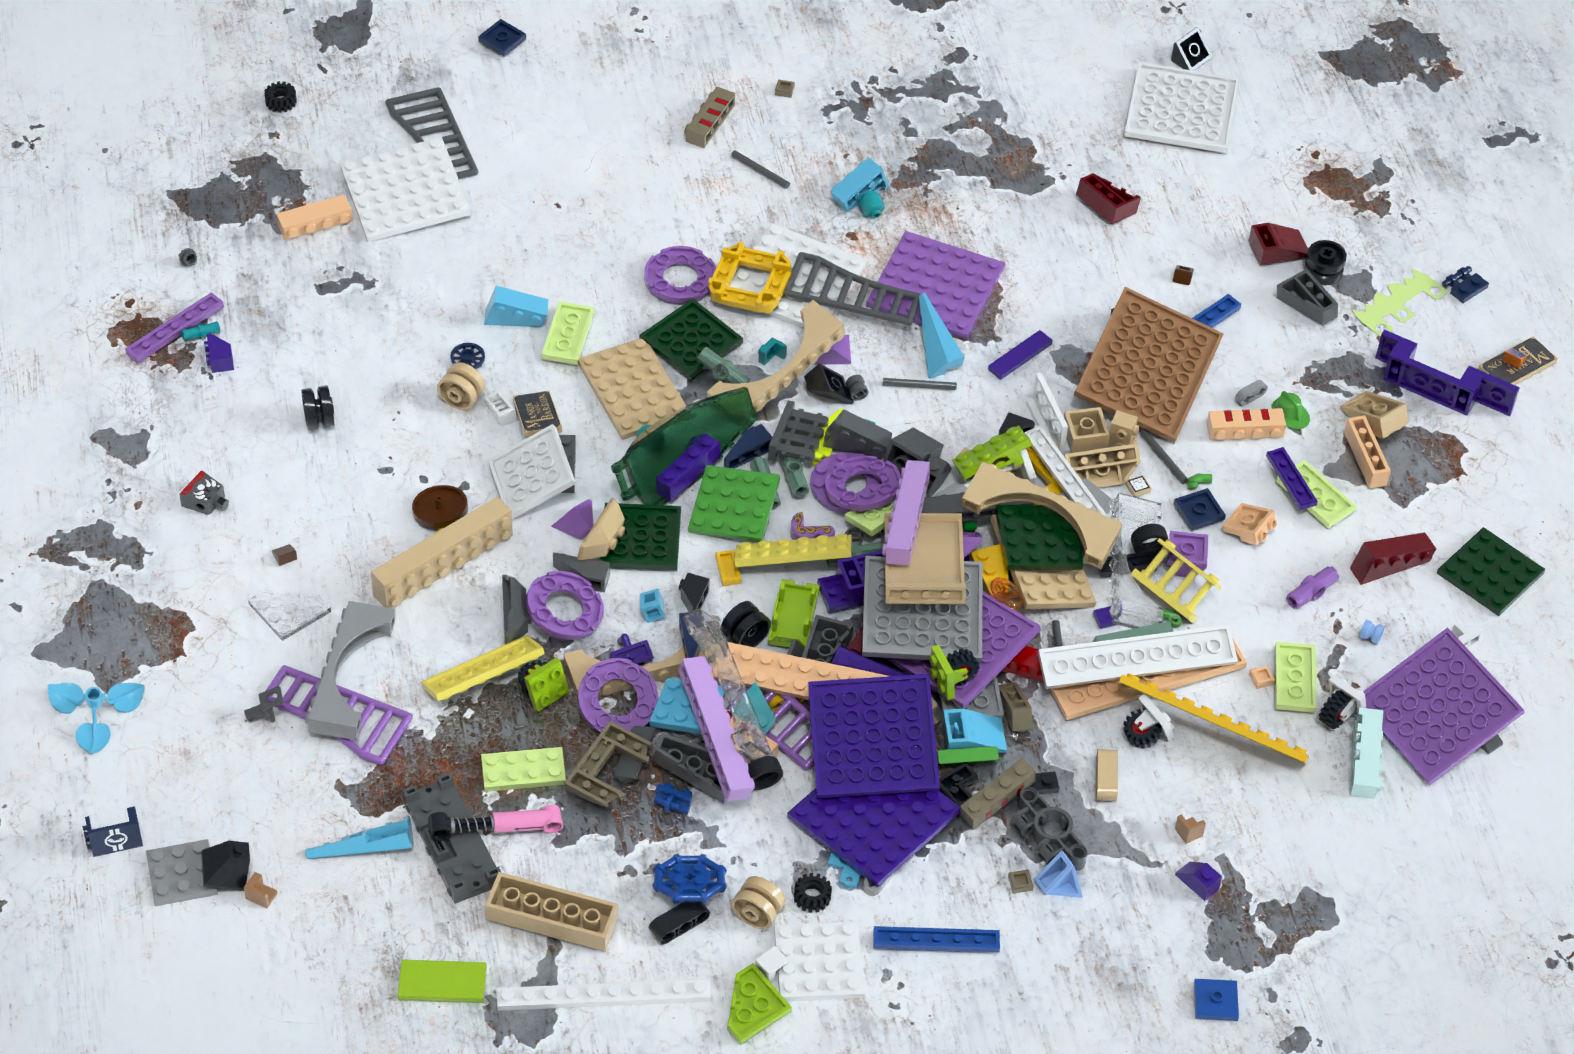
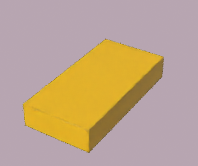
M735 551L715 552L722 586L741 584L742 579L739 567H735Z

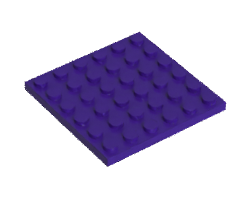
M929 674L808 682L817 798L940 790Z
M815 788L787 812V817L879 887L959 815L961 808L939 790L817 798Z

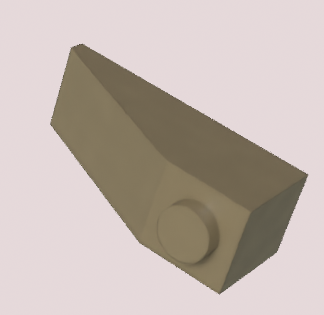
M1018 684L999 685L1002 705L1012 731L1025 732L1032 729V707Z

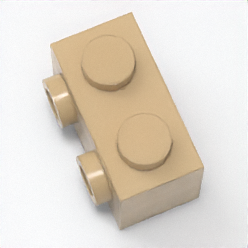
M1116 411L1110 425L1108 448L1137 443L1138 438L1135 436H1137L1140 425H1137V416Z

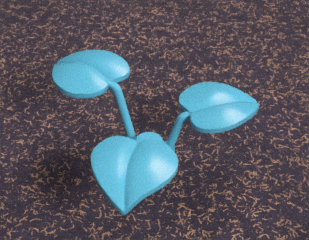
M74 683L49 684L48 696L54 709L64 714L74 712L76 705L81 706L86 701L87 706L92 709L93 724L84 723L80 725L76 731V741L80 747L93 754L101 751L110 740L108 725L105 723L96 724V709L102 705L104 700L110 705L114 704L115 709L119 712L127 713L134 711L141 702L145 687L138 683H120L109 689L107 698L97 687L87 689L83 695L81 687Z

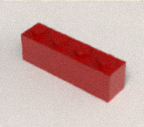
M1025 646L1001 670L1002 672H1009L1044 683L1038 657L1039 649Z

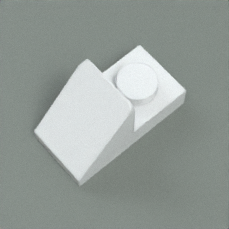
M1454 624L1452 628L1453 634L1467 649L1480 643L1484 632L1481 627Z

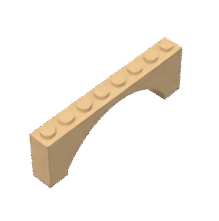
M812 300L800 310L801 319L804 323V335L801 346L793 359L784 368L769 377L754 382L732 384L718 381L707 391L709 402L740 427L748 422L757 411L762 410L765 404L774 399L782 389L788 387L797 376L802 375L805 369L814 364L822 354L827 353L837 341H841L846 334L844 324Z
M981 463L962 497L963 508L979 514L988 507L1017 501L1031 502L1048 507L1064 517L1078 534L1085 552L1084 562L1102 569L1121 533L1122 523L1115 518L1102 515L1097 510L1088 509L1079 502L1070 501L1061 494L1052 493L1045 487L1034 485L1027 479L1016 477L1009 471L998 469L994 464Z
M715 615L705 617L708 618L709 630H706L705 640L698 657L705 656L708 664L714 667L721 641H725ZM682 647L667 659L640 667H644L655 682L680 676L679 668L682 659H685L684 648ZM583 649L564 653V667L577 701L579 686L586 672L592 666L601 662L584 653ZM611 680L601 687L598 697L607 696L622 690L626 691L633 687L628 682L622 680Z

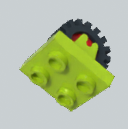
M938 644L931 647L929 660L932 668L929 670L932 679L937 681L939 692L944 694L948 701L955 698V685L957 683L961 685L963 681L968 682L969 678H974L973 674L978 673L979 664L972 651L968 649L963 650L962 648L959 649V652L954 650L952 655L949 653L945 656Z
M557 658L548 663L547 661L543 663L541 661L537 663L533 661L531 665L526 664V668L522 667L521 671L518 672L521 689L525 694L529 693L533 709L537 712L570 692L561 661Z

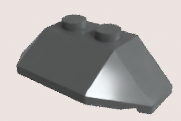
M505 574L502 575L504 635L505 644L523 637L528 632V624H532V620L526 608V588L514 577Z

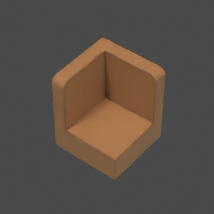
M1181 814L1177 817L1175 830L1187 844L1203 837L1206 823L1204 820L1197 822L1194 817L1186 820Z
M254 872L244 886L245 899L265 908L269 907L277 895V890L263 884L262 875Z

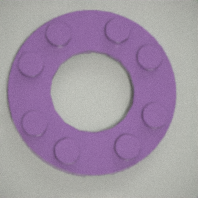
M672 246L662 249L659 254L652 255L645 266V283L655 296L666 302L687 303L691 299L697 301L709 294V278H712L716 266L713 260L706 257L703 251L688 246ZM685 264L697 271L698 278L690 286L675 287V285H670L663 278V273L672 265Z
M839 452L821 460L814 467L811 474L810 486L815 499L817 498L823 503L824 507L839 513L849 512V509L842 508L829 499L825 489V478L827 473H830L837 463L851 457L865 456L864 454ZM862 474L866 478L867 484L856 495H860V493L868 495L873 493L874 490L876 492L882 484L881 480L871 474Z
M875 456L851 457L834 465V469L827 473L825 478L826 494L833 503L849 510L864 512L866 510L883 508L896 498L901 475L898 468L888 460L884 462L878 460V457ZM858 474H871L878 477L882 482L876 492L874 490L873 493L863 495L862 493L856 495L854 491H847L845 487L847 480Z
M551 571L540 578L537 577L530 585L526 595L527 612L535 625L547 635L565 640L581 639L593 633L603 617L604 605L600 594L596 593L588 580L567 571ZM558 591L570 593L580 601L583 613L573 621H562L558 617H554L550 609L546 607L547 597Z
M623 658L606 659L592 666L583 677L578 690V706L583 718L593 729L600 733L609 721L631 731L633 726L646 727L650 723V718L658 702L657 686L650 673L644 667H640L631 662V660ZM611 680L628 682L637 693L636 707L625 716H613L605 712L599 704V691L605 683Z

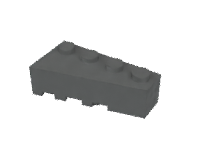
M815 615L802 658L831 664L838 646L846 647L852 639L854 624Z
M661 732L652 761L724 803L725 797L707 748Z

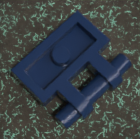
M1470 266L1458 269L1457 273L1454 275L1450 274L1446 277V280L1442 281L1444 287H1452L1450 294L1461 303L1470 300L1489 286V283L1479 274L1475 273L1472 276L1469 274L1472 272Z

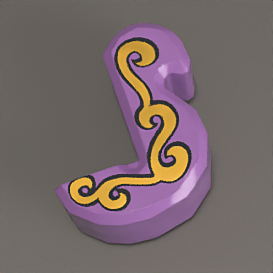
M799 512L792 517L790 535L792 540H797L800 537L817 538L821 535L832 537L835 536V530L830 525L804 526L803 512Z

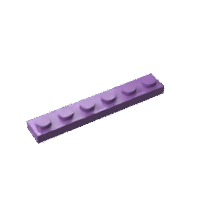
M212 292L125 348L126 354L135 362H141L182 335L181 330L196 326L223 308V301Z

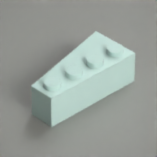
M1359 707L1352 734L1350 796L1375 799L1377 791L1381 790L1382 779H1379V775L1382 772L1380 759L1383 747H1381L1383 738V710Z

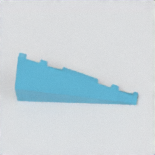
M923 293L919 296L920 316L922 318L928 378L931 379L944 375L948 369L963 365L965 357L927 295Z
M410 816L404 817V820L399 822H388L384 826L370 828L342 837L341 841L327 842L322 846L308 848L305 850L307 859L412 848L414 841Z

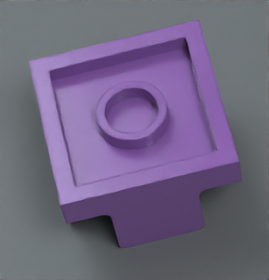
M1170 531L1169 541L1176 546L1175 550L1196 567L1205 571L1208 558V535ZM1171 552L1167 554L1166 567L1172 566L1178 558ZM1183 563L1176 572V576L1186 577L1192 568Z

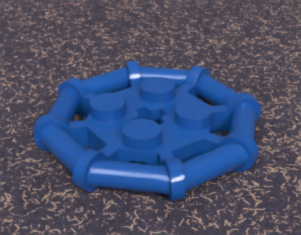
M674 854L669 860L654 866V883L652 887L656 892H661L672 899L674 903L684 901L700 902L702 904L706 903L707 899L717 893H722L726 890L725 874L727 870L724 865H718L708 859L705 854L700 856H680L679 854Z

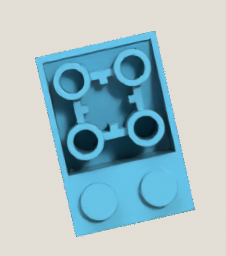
M967 709L943 710L942 729L946 750L996 746L998 753H1007L1001 718Z

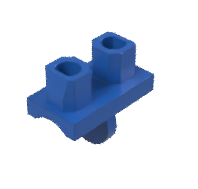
M667 782L664 785L658 784L656 786V795L653 803L664 806V812L669 813L672 809L688 815L692 801V791L686 789L682 790V792L678 791L672 784Z

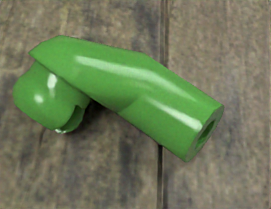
M1198 473L1189 477L1187 480L1188 488L1197 489L1198 483L1212 484V474Z
M1158 608L1157 618L1170 621L1171 626L1174 628L1181 626L1182 619L1176 611Z

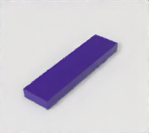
M1039 330L988 365V370L1002 380L1052 345L1053 340Z
M1281 447L1268 451L1266 453L1267 459L1299 510L1317 506V499L1285 448Z

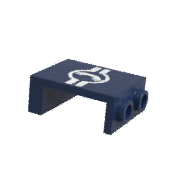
M135 806L127 808L129 822L92 829L89 816L85 817L86 825L82 827L87 850L92 849L93 857L143 846Z

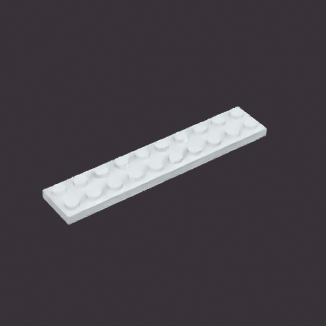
M1229 624L1038 650L1045 689L1118 680L1121 675L1127 676L1128 673L1141 677L1231 665L1238 662Z

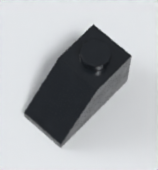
M689 572L685 579H681L679 584L681 600L688 612L700 611L709 593L710 579Z

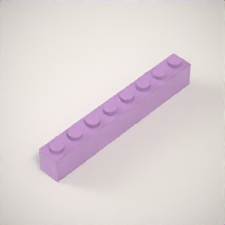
M907 460L905 468L902 467L899 489L896 491V500H894L893 511H891V522L888 524V533H886L885 544H883V556H886V564L910 565L930 479V462Z
M705 656L682 659L679 674L726 802L749 799L755 788L754 780L750 778L748 764L742 757V748L737 743L735 729L731 727L729 713L725 711L723 697L719 695L718 684L712 676L711 665L708 664Z

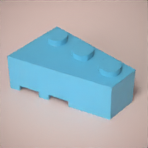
M868 157L856 169L848 173L840 183L834 185L830 192L833 200L848 212L859 206L861 196L865 192H877L882 188L886 190L889 186L883 169Z
M495 286L485 309L484 325L542 327L547 317L548 299Z

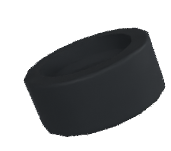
M1146 524L1137 528L1132 533L1131 543L1135 553L1153 551L1154 556H1156L1163 548L1157 540L1160 538L1165 542L1168 539V535L1162 525ZM1157 538L1156 540H1154V541H1152V542L1143 543L1144 541H1146V540H1148V539Z
M764 756L748 764V773L750 778H753L755 784L754 790L769 788L783 777V770L776 757Z

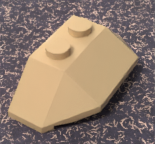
M1138 443L1064 454L1065 459L1081 480L1087 478L1098 488L1124 484L1141 462Z
M610 499L580 545L578 560L606 556L610 549L614 550L617 538L623 536L625 518L616 499Z

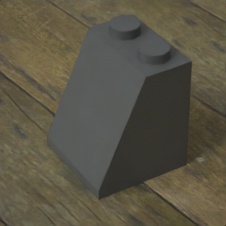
M913 427L890 440L883 461L886 462L888 460L893 463L901 475L902 467L905 468L907 460L927 462L931 454L940 458L944 445Z

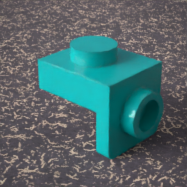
M772 337L765 345L763 344L759 348V363L765 366L775 355L785 359L787 356V346Z

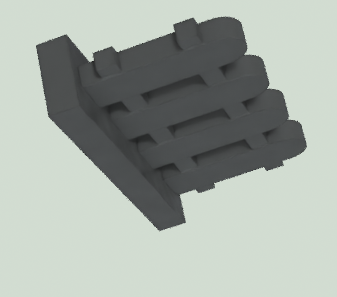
M788 400L769 444L768 460L775 461L779 454L783 458L788 456L800 459L799 461L801 462L805 460L813 461L815 458L813 450L818 449L820 443L816 438L824 436V429L821 427L828 425V417L823 416L822 413L805 412L804 409L800 408L796 410L794 409L795 402Z

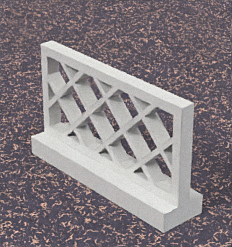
M1042 372L1036 373L1033 398L1027 399L1026 405L1036 426H1042L1064 456V454L1070 453V447L1066 441L1068 425Z

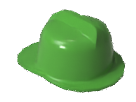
M1282 391L1281 395L1273 401L1272 409H1283L1287 427L1297 430L1307 427L1310 422V415L1302 406L1299 396Z

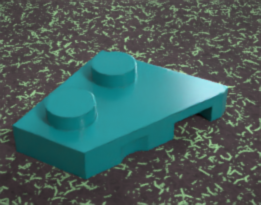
M754 682L732 714L766 736L776 723V718L759 686Z

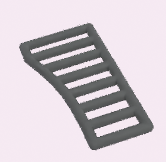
M440 87L390 98L385 101L390 115L417 143L424 142L421 136L452 129L454 134L442 137L444 144L458 141L459 146L448 148V154L453 155L463 152L464 158L451 161L453 167L468 164L470 168L456 172L458 179L478 174V168ZM437 95L439 99L397 110L394 107L395 104ZM440 106L444 110L408 120L401 117L402 115ZM447 118L449 123L415 130L412 127L413 125Z
M805 252L798 254L791 271V276L783 292V295L786 297L807 302L814 300L819 305L908 326L913 323L920 304L919 296L921 295L920 293L869 280L849 272L820 256ZM803 260L814 262L802 293L792 291ZM820 265L830 269L820 296L809 295ZM838 273L846 277L837 301L826 299L835 275ZM852 281L862 284L854 305L844 303ZM869 287L879 290L872 309L861 307ZM886 292L896 295L889 313L879 311ZM903 297L913 299L907 318L897 316Z

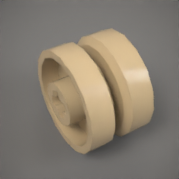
M460 362L452 364L446 375L437 384V391L440 397L447 404L459 410L470 409L486 388L483 376L472 366Z
M751 876L746 879L741 890L735 895L731 906L734 913L746 924L754 928L768 929L776 919V915L785 905V897L782 891L769 880L758 876Z

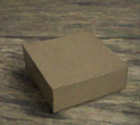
M778 79L775 95L792 98L795 82Z
M1029 870L1008 873L1013 894L1033 891L1034 886Z

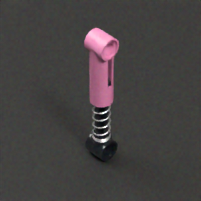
M547 805L540 810L494 812L491 816L483 817L481 815L479 818L474 816L468 819L466 817L462 819L457 817L451 818L444 812H436L428 817L431 838L436 841L446 840L456 831L462 833V831L469 830L470 833V830H477L478 832L482 829H485V831L491 829L493 833L544 830L547 833H556L563 828L560 807L557 805Z

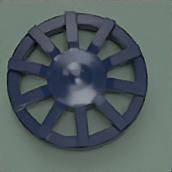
M461 343L453 348L450 358L452 364L457 363L455 360H460L458 362L469 364L477 369L482 367L485 361V352L481 346L475 343Z

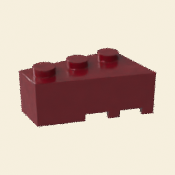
M1094 173L1080 178L1076 195L1111 224L1136 214L1141 200L1140 196L1136 195L1134 197L1126 193V189H1118L1112 186V182Z

